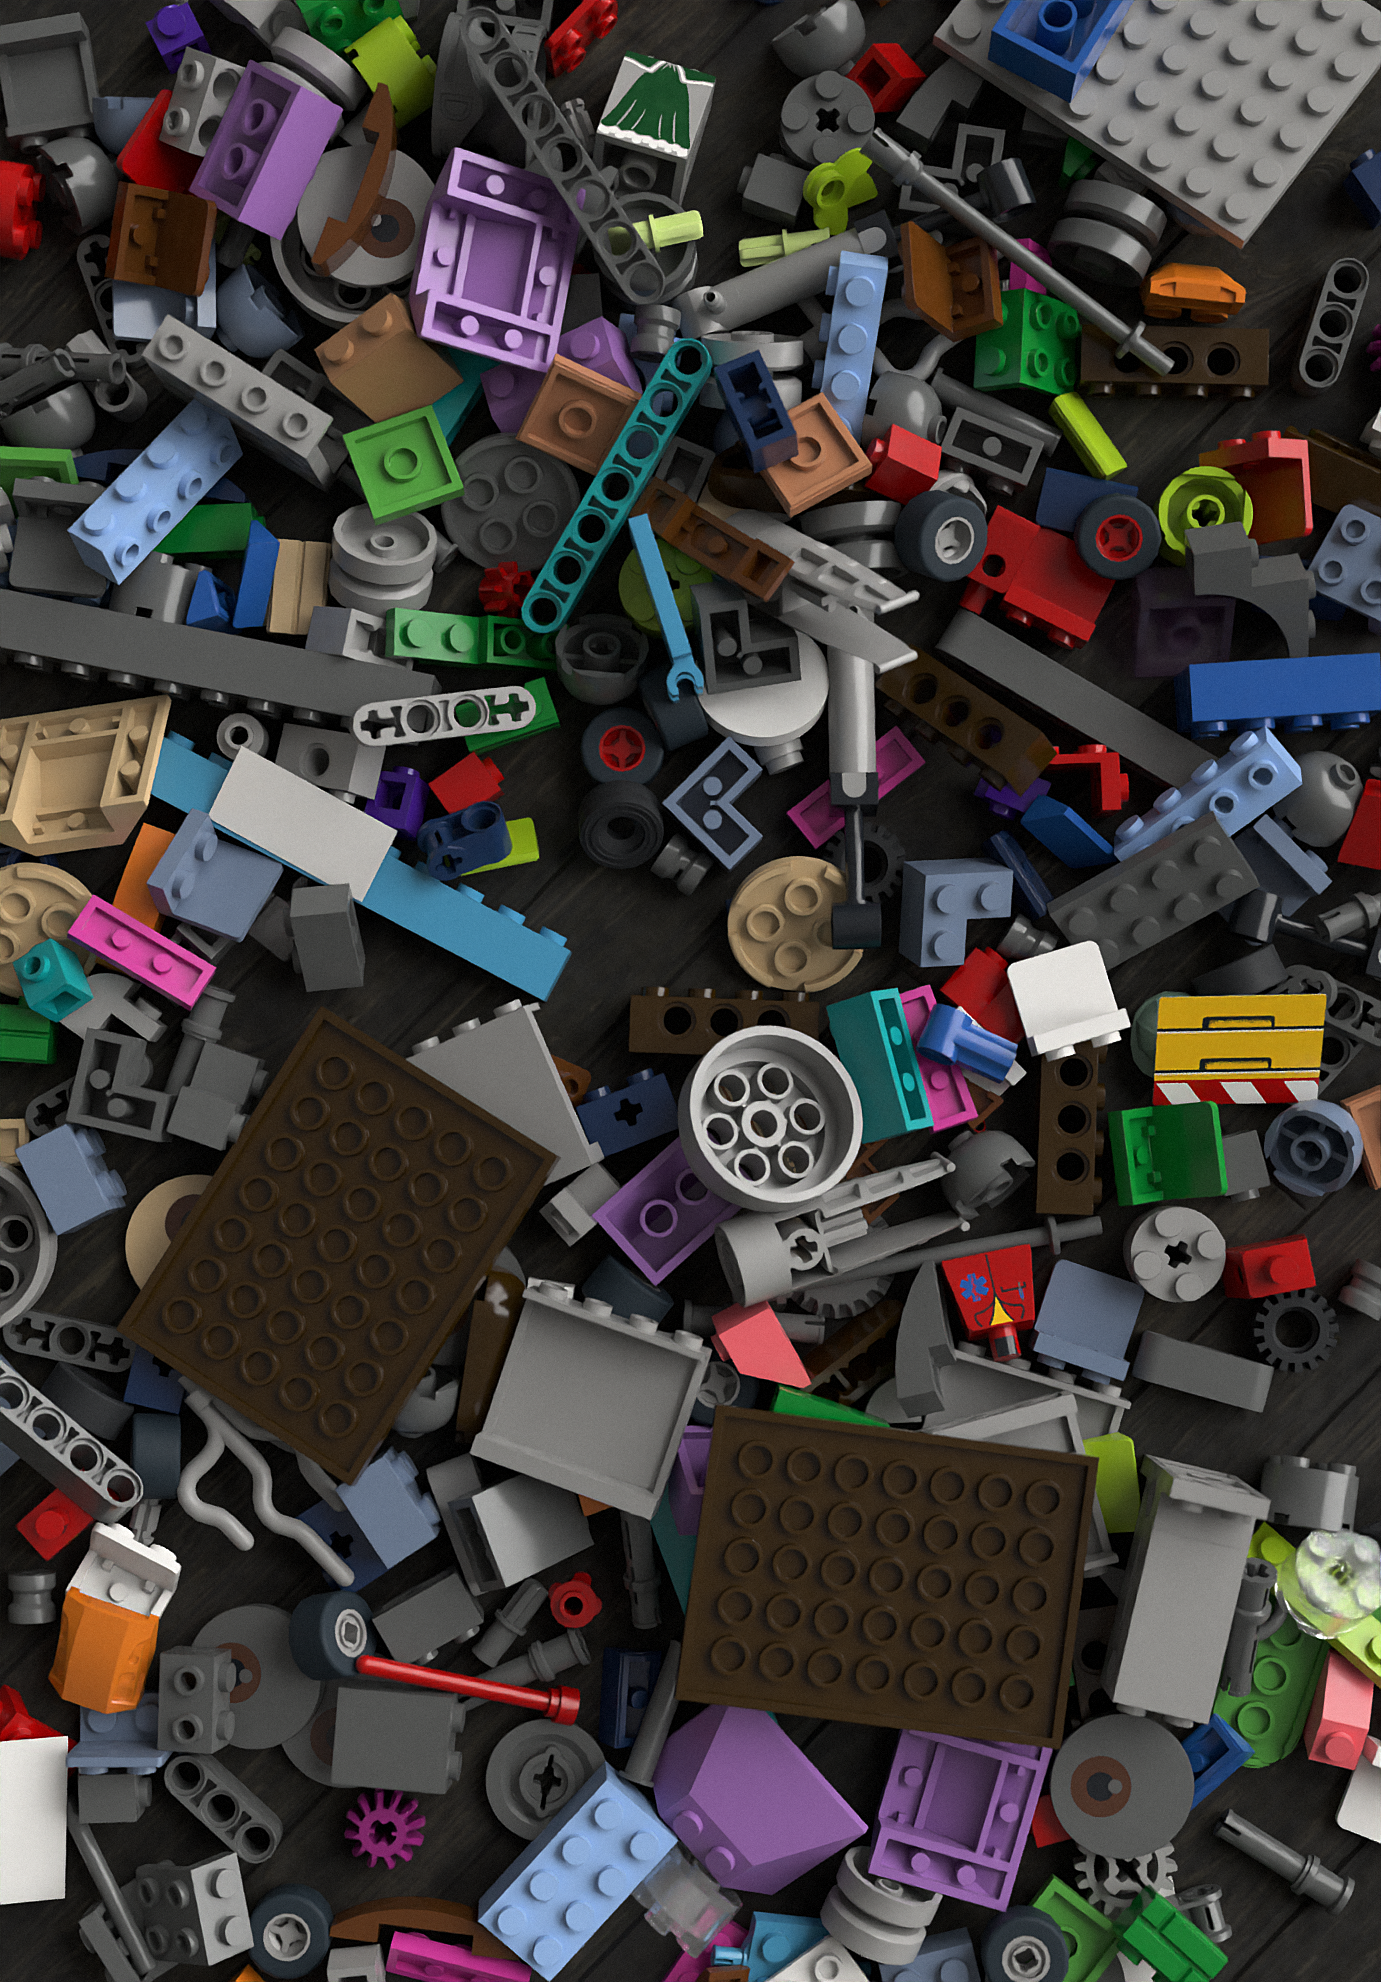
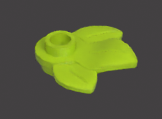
M855 148L845 152L834 163L820 164L809 173L804 182L803 196L807 203L814 207V223L819 229L829 227L831 235L845 232L848 222L847 208L873 199L878 194L873 179L866 172L873 161L864 154L859 153L862 148Z

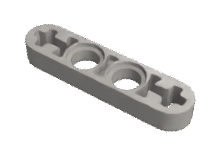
M519 686L374 702L363 705L353 712L349 720V730L352 738L364 747H381L510 731L525 727L532 721L535 715L536 704L529 691ZM509 695H513L514 702L523 704V712L516 714V722L512 721L510 714L504 713L491 716L494 725H488L489 708L484 697H491L489 707L508 703ZM461 700H468L474 703L479 712L477 722L470 728L459 725L454 718V708ZM413 706H422L431 714L432 724L425 733H416L408 726L407 714ZM390 708L398 709L396 724L401 737H394L395 727L378 730L376 733L377 739H371L369 731L361 730L360 722L368 719V712H373L376 720H383L394 717Z

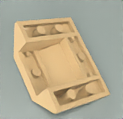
M169 695L1 719L0 843L35 856L123 844L148 807L172 701Z

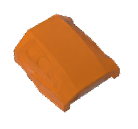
M1167 262L1144 277L1139 286L1138 299H1142V303L1145 305L1144 314L1150 317L1161 319L1178 318L1182 314V308L1191 309L1190 318L1201 323L1218 324L1226 322L1228 314L1237 315L1245 303L1246 290L1217 267Z
M71 1586L62 1607L60 1637L54 1665L48 1677L60 1697L66 1701L103 1714L136 1709L144 1696L147 1676L156 1649L159 1616L140 1614L80 1593L79 1588Z

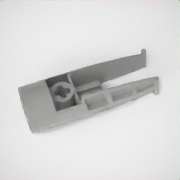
M755 509L740 510L725 520L726 523L754 540L756 538L760 539L795 562L768 602H764L743 591L748 604L759 608L777 618L783 624L811 638L876 664L874 671L877 674L917 659V653L902 641L836 602L842 599L880 615L918 600L919 595L917 591L906 594L888 580L845 554ZM711 572L713 582L723 580Z
M933 1152L931 1160L892 1167L890 1170L864 1177H855L846 1182L836 1184L810 1203L789 1211L761 1212L754 1210L715 1223L714 1238L718 1256L735 1299L740 1306L745 1308L821 1281L841 1276L844 1272L873 1261L879 1262L886 1259V1256L916 1244L921 1245L928 1242L930 1238L956 1227L963 1231L969 1230L970 1225L968 1222L960 1218L953 1211L948 1210L867 1234V1221L863 1218L862 1210L859 1208L862 1205L953 1172L956 1168L955 1164L938 1152ZM803 1214L805 1222L801 1218L794 1216ZM802 1236L803 1239L797 1240L798 1247L793 1250L790 1249V1247L797 1246L795 1239Z

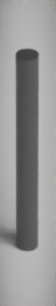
M72 1793L67 1796L66 1825L139 1975H142L156 1967L157 1964L88 1823L79 1824V1805Z

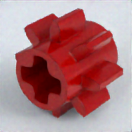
M517 561L500 562L498 567L484 570L486 577L480 583L479 597L485 607V612L497 611V616L517 619V616L522 614L523 602L535 581L530 575V570L518 572Z

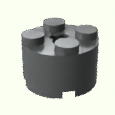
M824 71L796 85L788 94L781 112L779 138L782 155L792 159L796 163L795 167L811 172L820 164L834 163L851 149L862 148L873 134L875 122L871 101L864 90L854 81L834 71ZM821 124L824 126L831 125L835 130L833 133L827 128L820 132L818 126Z
M151 551L120 585L113 582L108 610L186 626V618L198 574L203 570L212 573L213 569L192 563H185V567L172 564L174 557Z
M1269 1455L1268 1463H1263L1260 1493L1271 1500L1267 1520L1256 1518V1520L1353 1535L1359 1477L1355 1476V1466L1315 1462L1314 1469L1309 1468L1310 1459L1288 1455Z

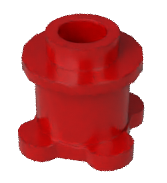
M578 1571L572 1579L564 1583L554 1582L548 1590L552 1615L557 1622L565 1627H583L595 1615H598L602 1609V1600L592 1590L590 1586L592 1578L588 1573ZM570 1597H578L583 1605L578 1609H571L566 1604V1600Z

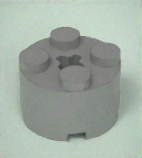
M1167 1205L1151 1209L1133 1221L1124 1238L1123 1255L1133 1282L1138 1284L1145 1292L1170 1302H1187L1197 1300L1210 1291L1217 1283L1225 1265L1226 1245L1218 1228L1205 1215L1189 1208ZM1180 1242L1178 1250L1183 1253L1181 1260H1173L1168 1265L1170 1257L1164 1253L1165 1248L1168 1245L1176 1247Z

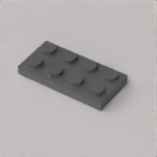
M1212 810L1046 905L1049 915L1071 945L1086 941H1093L1098 945L1105 970L1108 971L1258 888L1260 884L1255 873Z

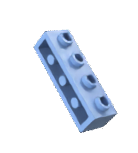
M841 251L839 267L829 266L825 295L834 296L832 314L822 313L818 342L827 343L825 361L815 359L811 388L820 389V393L823 392L860 446L862 423L866 410L888 271V257Z
M193 399L68 529V532L85 565L118 585L128 577L243 455L227 417Z
M1263 726L1255 733L1247 731L1231 744L1230 752L1216 762L1210 759L1201 764L1191 775L1192 780L1177 790L1175 787H1172L1162 793L1155 800L1154 808L1142 817L1134 815L1124 821L1117 829V835L1114 837V855L1122 862L1212 810L1229 836H1231L1302 785L1301 768L1266 726Z

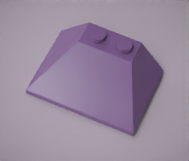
M457 147L451 150L425 207L410 288L409 303L418 338L538 374H546L555 353H557L580 223L551 178ZM581 189L577 195V204L581 210H583L586 193L584 189Z
M711 1704L666 1737L652 1776V1781L655 1782L653 1789L659 1816L719 1884L726 1888L773 1895L866 1833L869 1828L766 1711Z
M900 1729L875 1813L867 1867L868 1873L1006 1912L1053 1749Z

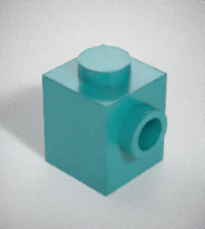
M51 938L33 946L28 953L12 963L29 1008L55 1023L94 998L78 955Z

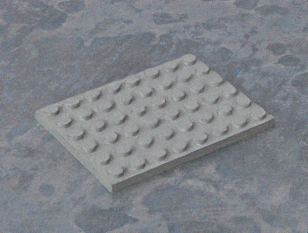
M961 0L936 31L933 38V45L1240 249L1245 246L1381 67V12L1363 0H1134L1071 103L988 60L991 31L1010 0Z

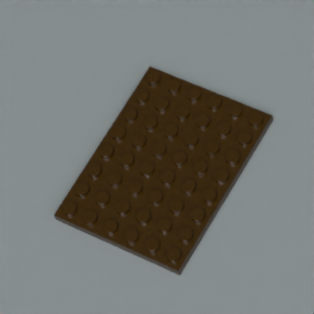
M320 1006L239 1134L237 1143L232 1145L116 1330L349 1486H356L561 1157L328 1009Z
M715 1403L674 1698L1061 1750L1099 1457Z

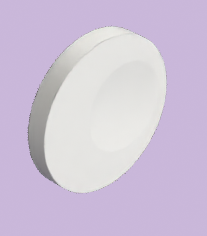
M795 630L798 636L801 680L710 695L707 694L703 685V695L697 696L706 722L724 737L730 736L735 742L750 746L780 745L806 733L819 720L828 700L830 684L828 664L818 645L809 636Z

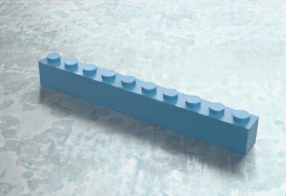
M170 730L167 738L163 737L151 794L188 814L192 808L209 814L233 763L211 752L208 760L192 752L196 743ZM211 820L214 828L325 886L330 885ZM390 846L363 901L361 902L353 898V901L547 1002L572 954L570 950L564 948L567 938L542 926L539 934L524 927L522 924L526 918L525 916L502 904L497 912L481 904L485 895L462 883H459L456 890L439 882L440 880L431 876L426 864L418 861L415 868H412L399 861L398 859L402 852Z

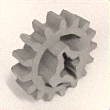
M1170 1841L1160 1849L1152 1852L1155 1857V1866L1151 1878L1147 1875V1863L1153 1858L1152 1853L1141 1857L1124 1859L1127 1862L1131 1861L1137 1876H1134L1129 1870L1126 1871L1122 1867L1118 1868L1115 1858L1102 1856V1866L1096 1871L1098 1875L1095 1877L1094 1861L1096 1853L1087 1850L1075 1842L1083 1856L1072 1858V1865L1076 1870L1084 1871L1075 1877V1881L1079 1889L1090 1887L1085 1894L1089 1904L1092 1905L1101 1899V1910L1107 1916L1113 1911L1114 1907H1118L1121 1914L1131 1905L1134 1898L1146 1885L1150 1884L1158 1892L1161 1888L1173 1890L1174 1884L1166 1876V1873L1177 1871L1175 1861L1165 1858L1175 1851ZM1120 1890H1136L1132 1893L1118 1894Z

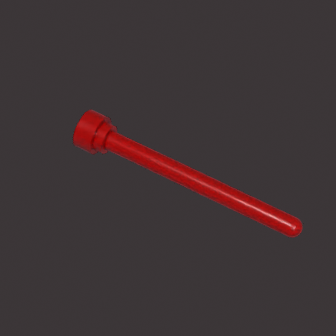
M361 1655L355 1663L357 1671L364 1675L543 1711V1716L550 1717L551 1722L572 1726L579 1710L580 1691L578 1688L558 1685L556 1689L548 1688L547 1692L370 1655Z

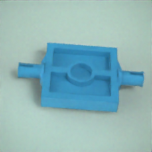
M753 1911L749 1933L741 1947L713 1945L711 1965H745L750 1968L748 1982H764L824 1937L831 1934L822 1924L821 1918ZM855 1960L868 1980H870V1961Z

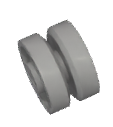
M283 27L270 46L271 54L276 63H258L343 108V111H356L368 93V86L349 64L316 39L291 27ZM340 115L335 133L329 139L326 146H332L345 127L342 115Z
M734 331L731 333H714L701 336V343L707 348L712 358V368L759 349L786 410L801 404L802 381L795 376L773 373V371L792 370L803 364L804 338L763 331ZM715 372L710 373L700 391L699 404L706 407L725 409L717 390Z
M367 503L351 507L338 516L332 533L331 548L333 556L329 565L328 583L333 597L346 608H353L379 618H386V610L391 608L421 609L427 604L432 589V566L436 557L438 541L434 526L417 512L375 526Z
M858 1846L850 1848L844 1856L836 1875L838 1884L834 1885L828 1893L820 1912L822 1924L831 1936L841 1944L865 1958L891 1965H905L913 1962L926 1936L924 1926L930 1925L942 1900V1894L868 1873L870 1847Z

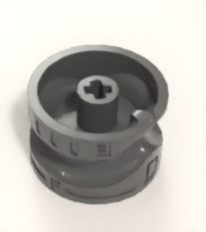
M450 12L443 31L435 77L431 124L433 156L435 158L448 159L454 147L468 151L475 145L485 144L494 149L497 153L498 161L525 169L532 163L534 152L463 44L459 35V23L464 14ZM476 18L470 24L469 37L473 43L485 45L493 39L483 31L480 18ZM518 22L511 36L545 87L547 61L544 44L548 39L547 27ZM513 59L502 61L496 70L498 83L506 88H512L520 83L523 77L521 64ZM542 102L530 103L523 112L525 125L532 130H539Z

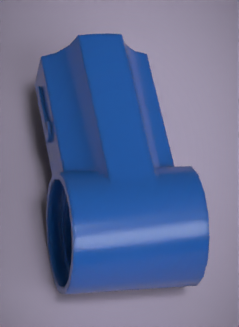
M943 1004L933 1005L917 1043L916 1051L927 1059L948 1066L957 1064L998 1084L1003 1082L1014 1062L1018 1045L973 1025V1020L958 1009Z

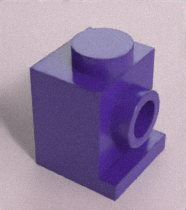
M187 2L180 6L173 4L163 7L154 14V19L145 22L171 75L178 72L185 50L174 56L172 55L186 47L197 43L190 48L212 55L209 45Z
M394 766L392 772H380L375 799H367L364 813L397 830L398 832L394 839L416 842V834L422 826L430 786L419 777L420 773L418 771L402 766Z
M980 777L974 795L980 797V801L990 804L987 810L989 813L1008 821H1014L1015 816L1021 818L1024 816L1039 794L1047 795L1051 783L1037 777L1024 794L1019 797L1007 787H1004L1001 792L997 791Z

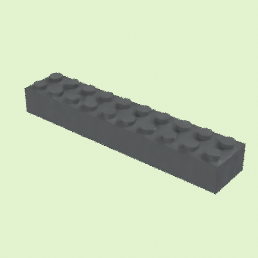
M0 589V665H7L8 658H13L14 662L23 664L25 669L35 672L52 674L53 668L58 667L61 668L60 671L68 673L71 678L80 681L98 683L99 676L107 677L108 681L116 683V687L130 691L144 692L145 685L153 686V690L162 692V695L168 694L171 699L189 702L190 696L193 694L200 696L201 700L208 701L207 705L220 709L235 711L236 703L247 705L246 708L253 710L254 715L281 720L283 712L293 714V718L299 719L300 724L310 727L327 729L328 722L340 724L339 727L345 729V733H350L349 720L353 712L363 705L374 702L441 695L442 691L438 680L431 674ZM413 706L407 714V723L412 731L425 733L432 724V717L426 708ZM390 708L394 717L383 720H376L373 712H368V719L360 722L361 730L369 731L372 738L374 731L395 727L394 737H401L396 724L398 709ZM419 742L405 743L400 745L418 747Z

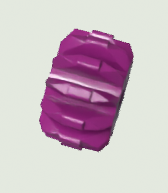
M376 1788L374 1793L375 1800L363 1792L357 1799L360 1808H350L346 1815V1818L355 1825L346 1828L345 1838L359 1840L353 1847L352 1854L357 1857L367 1850L370 1853L367 1860L369 1867L373 1868L378 1858L384 1857L387 1869H393L396 1864V1854L402 1860L408 1862L413 1856L410 1846L422 1845L424 1836L417 1829L425 1825V1816L420 1814L410 1815L415 1811L419 1802L416 1798L409 1799L405 1804L400 1802L403 1795L402 1790H394L392 1797L387 1798L385 1789ZM391 1821L394 1823L395 1826L392 1833L388 1830L379 1833L376 1830L378 1822L386 1824Z

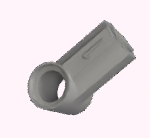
M93 330L78 334L66 344L65 348L66 352L111 354L110 350ZM127 371L124 380L120 384L83 382L94 395L98 405L118 421L125 423L134 422L146 411L148 404L147 395L144 389L133 380ZM129 387L128 399L121 405L113 406L114 394L121 388Z

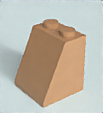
M392 293L388 294L314 349L331 384L375 423L431 405L464 381L448 348L445 345L418 338L410 303Z

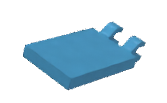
M647 513L628 519L630 539L672 665V669L667 676L668 697L674 704L679 702L677 685L682 681L691 682L695 688L696 695H703V675L695 666Z

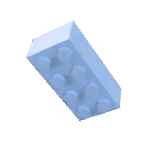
M606 1761L479 1899L478 1921L548 1982L557 1975L678 1842L677 1835L659 1816L657 1805L626 1778L618 1775L619 1772Z

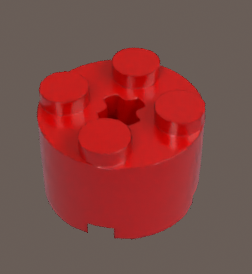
M0 160V257L22 260L29 248L38 249L41 243L42 223L41 221H36L37 204L42 202L45 196L46 177L45 174L36 173L34 167L29 164Z

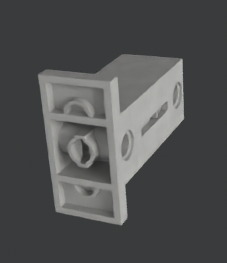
M1144 1454L1140 1473L1147 1480L1099 1683L1110 1697L1109 1699L1117 1703L1116 1709L1135 1716H1145L1146 1710L1165 1714L1164 1721L1192 1728L1194 1721L1204 1724L1209 1723L1256 1518L1267 1520L1271 1500L1234 1475Z

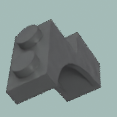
M1241 521L1184 530L1185 571L1194 594L1227 595L1255 604L1278 623L1279 635L1288 657H1308L1309 639L1315 638L1316 635L1314 615L1312 610H1309V599L1316 597V585L1312 570L1305 571L1298 553L1259 559L1257 542L1255 538L1248 539Z

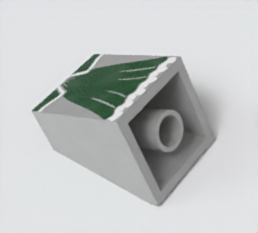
M626 51L596 131L592 162L598 171L608 166L619 170V186L614 193L617 200L629 194L650 192L664 195L681 206L711 109L716 81L715 76L650 56Z

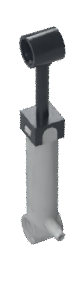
M1019 158L1006 159L980 171L976 175L980 191L962 198L979 212L987 209L993 223H1001L1017 218L1032 210L1037 204ZM940 207L909 221H913L925 232L930 233L958 220ZM882 210L853 222L855 225L853 229L718 285L695 288L677 296L670 304L672 308L681 312L679 329L682 337L693 338L701 342L702 335L729 333V330L826 291L829 266L839 267L841 251L888 257V270L903 265L898 253V243L901 241V224L893 227L886 211Z
M842 599L836 601L845 606L847 610L850 609L874 623V612ZM827 645L830 683L828 692L829 817H844L846 901L832 903L831 906L832 950L880 949L881 905L880 902L865 900L863 817H876L879 805L878 772H876L874 663Z
M1254 889L1234 901L1225 930L1226 933L1251 942L1270 945L1273 936L1277 932L1357 958L1352 974L1381 983V928L1367 929L1363 940L1343 935L1328 944L1324 942V937H1320L1315 925L1282 915L1281 908L1284 899L1277 895Z

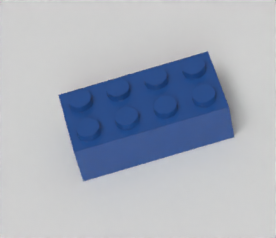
M1010 0L991 31L988 60L1071 103L1134 0Z
M1380 653L1189 664L1174 677L1177 732H1191L1192 740L1218 738L1219 733L1228 732L1231 729H1237L1239 737L1247 731L1255 733L1263 726H1266L1269 730L1284 726V734L1312 732L1313 727H1319L1322 724L1328 723L1331 725V731L1359 729V725L1370 723V717L1381 712Z

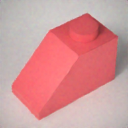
M767 1300L745 1308L737 1302L711 1316L717 1333L710 1338L723 1362L731 1358L740 1374L805 1388L812 1384L802 1361Z
M1333 1649L1328 1650L1302 1733L1308 1759L1355 1771L1369 1731L1374 1682L1341 1653Z

